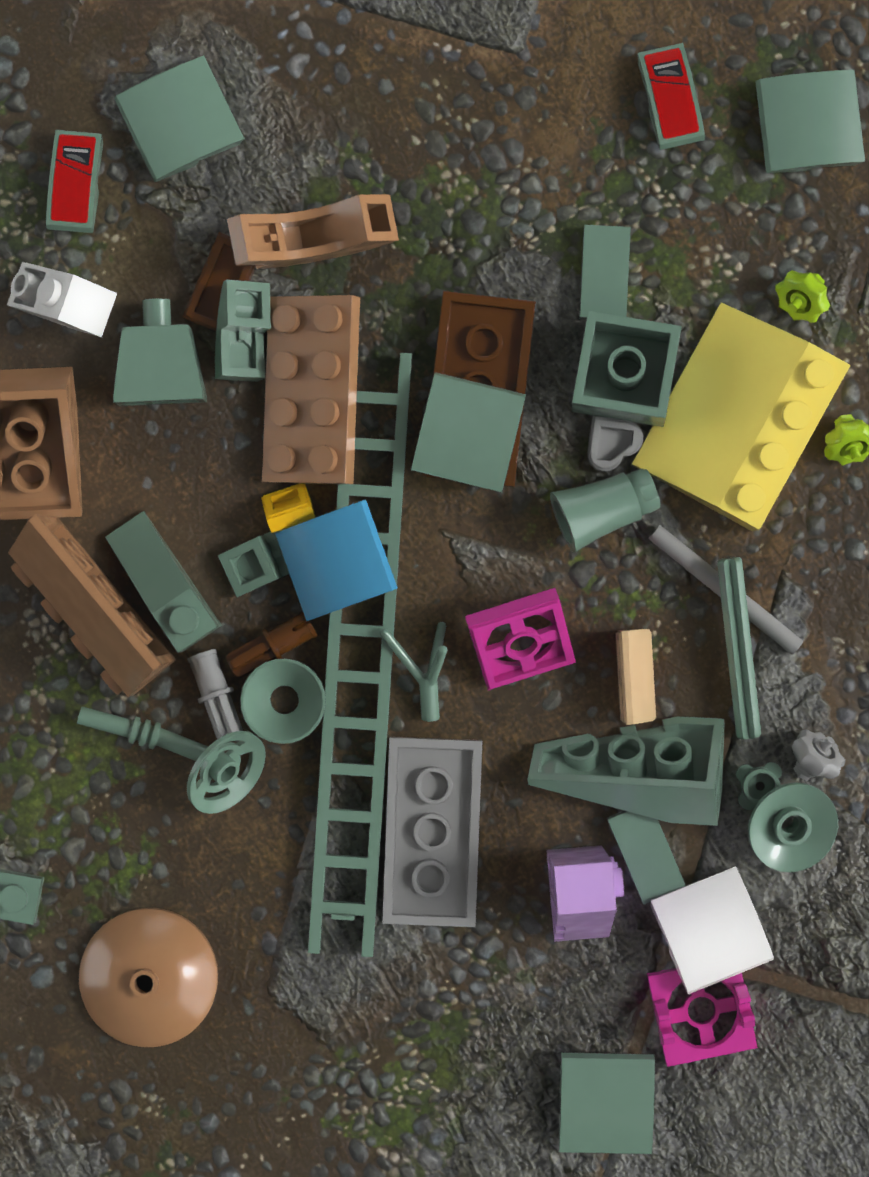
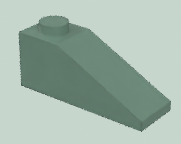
M142 511L105 537L151 614L178 653L187 650L222 626L145 511Z

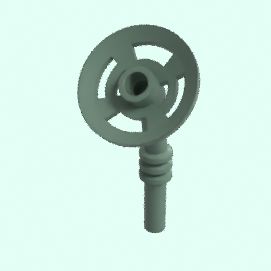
M82 706L77 720L79 725L127 737L128 743L133 744L138 740L139 746L143 747L148 743L149 749L159 746L196 761L188 778L187 796L190 803L203 813L213 814L222 812L240 802L257 783L265 764L266 752L264 744L256 735L248 731L231 732L220 737L210 746H206L161 728V723L159 722L151 725V720L146 719L142 723L141 717L137 716L131 720ZM249 752L246 769L242 776L238 777L241 755ZM200 770V779L196 783L197 775ZM227 789V791L220 795L204 797L206 792L216 793Z

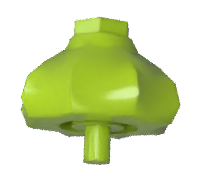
M789 271L784 280L775 285V290L779 297V308L788 312L794 321L817 322L820 314L828 311L830 307L824 279L818 273Z
M852 414L841 415L834 421L835 428L825 436V457L829 460L838 461L842 466L852 462H863L869 455V424H866L863 420H855Z

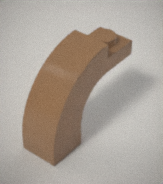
M356 195L330 205L304 211L281 214H239L227 219L236 266L255 265L256 269L312 263L367 251L399 241L390 195Z

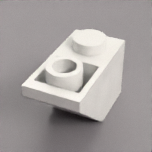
M22 262L19 272L12 281L11 294L7 305L71 329L102 337L117 293L73 274Z

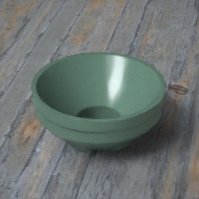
M287 658L274 659L257 667L244 683L240 697L241 711L250 729L259 737L278 744L293 743L311 734L319 725L326 706L325 691L317 674L307 665ZM280 686H290L298 694V706L290 713H280L272 706L271 695Z

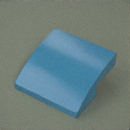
M366 500L275 533L306 621L398 589Z

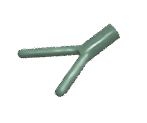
M439 622L437 625L427 673H423L389 630L382 629L380 632L381 637L419 683L421 719L427 722L439 720L437 679L448 651L447 647L443 645L446 624Z

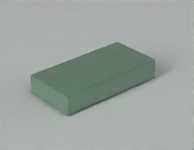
M584 225L579 319H587L588 311L627 317L631 227Z
M622 811L607 817V821L643 905L650 903L653 899L686 887L658 819L628 811Z

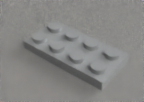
M389 737L382 924L452 927L476 926L482 740Z

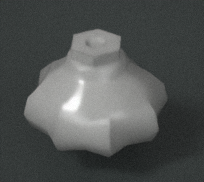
M804 729L800 731L797 740L792 745V750L797 760L796 766L793 769L798 777L806 781L816 776L834 779L839 776L841 767L845 765V759L840 754L834 739L829 736L826 738L822 732H812Z

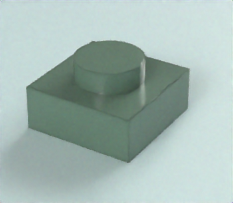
M0 869V919L34 925L37 920L44 877Z

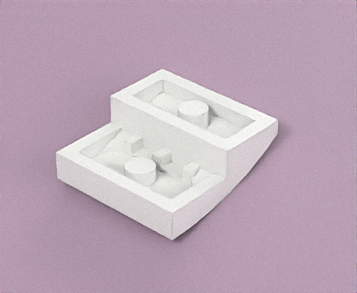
M736 866L651 900V908L669 946V954L687 994L696 992L774 959L763 927Z

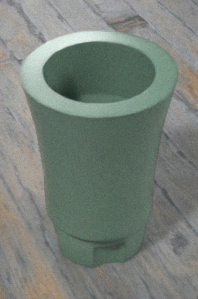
M639 469L628 474L621 472L597 482L550 493L551 504L558 526L573 553L621 527L641 520L643 515L656 511L661 505L654 481L647 469Z

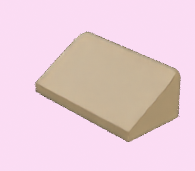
M649 629L617 630L616 651L620 720L626 725L653 721L656 718L651 631Z

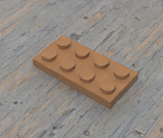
M354 295L270 297L271 329L267 331L262 482L353 484L360 297Z

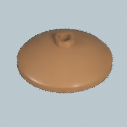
M160 908L129 910L106 922L94 934L86 946L79 969L81 997L93 1021L114 1039L138 1047L164 1046L190 1034L208 1014L214 1002L218 986L217 961L208 939L190 920L175 912ZM140 975L149 976L153 981V988L150 990L140 989L137 985V977Z

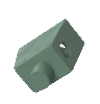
M170 299L142 300L143 326L123 327L121 331L113 403L118 406L207 402V394L192 328L185 324L171 325Z

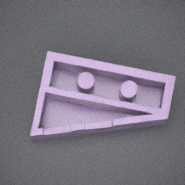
M601 845L546 850L554 942L609 937L616 914L615 897H624L621 867L618 868V863L614 862V857H609Z

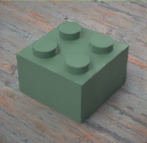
M588 311L572 400V412L664 427L682 326Z

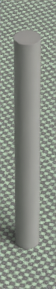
M658 525L648 539L721 597L718 571L664 527ZM746 595L749 621L793 655L802 645L803 640Z

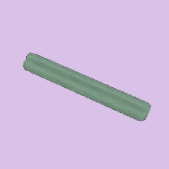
M725 557L718 560L717 568L735 729L738 739L747 740L760 737L761 726L743 563L740 557Z

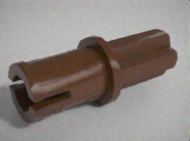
M301 611L297 616L270 631H267L266 628L262 629L263 635L229 653L226 656L227 663L237 678H242L265 662L276 658L283 659L281 655L313 637L316 638L318 635L310 621H306L304 613Z

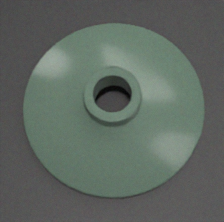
M806 783L784 784L769 791L755 806L748 824L749 843L755 855L766 866L780 872L802 871L821 861L832 848L838 832V815L831 799L819 788ZM788 817H794L789 827L781 828L783 822Z

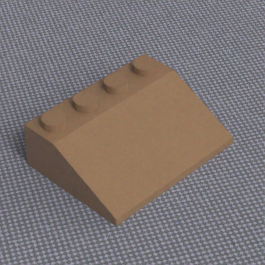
M73 367L0 370V520L30 519L35 514L55 518L82 516L78 409Z
M35 514L27 521L8 552L15 561L11 566L12 571L28 588L33 584L45 597L40 603L55 622L59 624L64 620L75 634L70 639L79 652L87 659L94 656L105 670L100 675L109 688L117 695L122 691L128 697L135 695L175 662V657L59 518Z

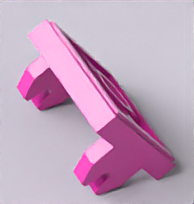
M555 588L465 616L488 690L576 663L560 599ZM533 615H541L551 622V626L535 630L532 627H526L523 619ZM509 623L511 631L506 635L504 641L487 646L491 632L496 627ZM529 636L535 639L534 643L525 650L517 651L510 648L511 644L520 637ZM550 642V644L546 648H544L539 654H537L541 648V644ZM507 655H508V657L512 658L513 660H520V661H514V662H511V661H503V660H499V659H497V658L504 657V656H507Z
M671 968L647 973L667 1067L758 1048L753 1028L755 1026V1017L750 1006L751 998L744 983L742 973L721 981L732 992V996L716 999L703 988L691 993L685 999L683 1006L668 1009L667 1005L672 992L682 983L677 969ZM706 997L713 1002L714 1013L708 1021L696 1022L690 1018L688 1007L695 998ZM737 1010L732 1029L722 1040L716 1042L712 1025L718 1020L720 1014ZM687 1021L691 1026L698 1028L701 1045H694L682 1040L673 1031L671 1024Z

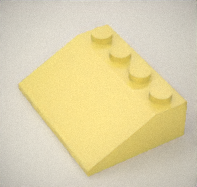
M720 303L670 393L664 427H651L631 465L638 469H647L654 478L748 530H760L846 375L850 364L806 340L724 303Z

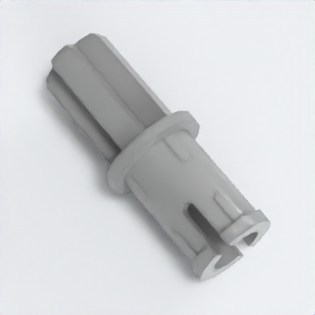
M216 649L207 650L188 658V663H190L201 694L198 702L199 704H205L216 738L219 739L231 732L243 731L230 693L234 692L233 687L228 688Z

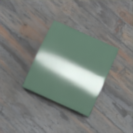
M204 55L155 75L116 95L114 98L154 182L193 168L200 160L236 147L244 140L243 134Z
M855 70L809 72L769 77L755 81L766 173L801 172L816 167L854 166L865 162Z
M435 372L411 470L502 492L526 394Z
M561 1053L559 1152L652 1154L655 1092L654 1054Z

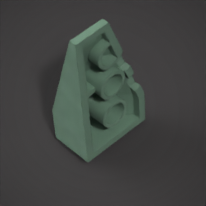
M678 716L662 719L663 726L638 731L635 725L620 727L621 734L595 738L591 734H584L537 743L534 745L527 778L528 785L669 823L718 826L723 782L724 719Z

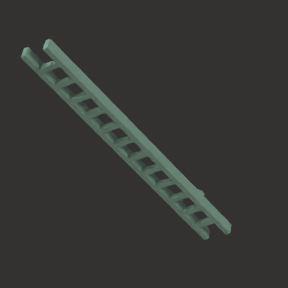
M400 353L398 393L357 391L356 403L397 406L395 440L355 437V450L394 452L392 487L338 484L336 510L349 506L350 496L391 498L389 533L378 532L381 543L388 545L387 560L396 585L398 580L412 353ZM397 589L385 593L383 626L342 623V609L331 612L329 617L325 679L326 706L322 726L308 953L320 954L323 913L331 914V919L354 921L355 915L364 916L361 956L373 957L393 651L381 637L380 632L382 629H387L394 637ZM341 635L382 638L380 672L339 669ZM338 682L379 684L377 718L336 716ZM335 728L375 730L374 764L333 762ZM332 774L373 777L371 810L330 808ZM329 821L370 823L368 857L327 854ZM326 867L367 870L365 903L324 900Z

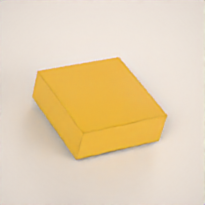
M296 484L261 497L271 533L316 518L306 484Z

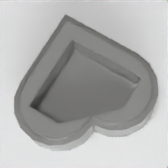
M592 416L587 447V459L590 465L595 470L601 472H609L617 468L623 457L631 456L641 448L643 433L640 427L631 421Z

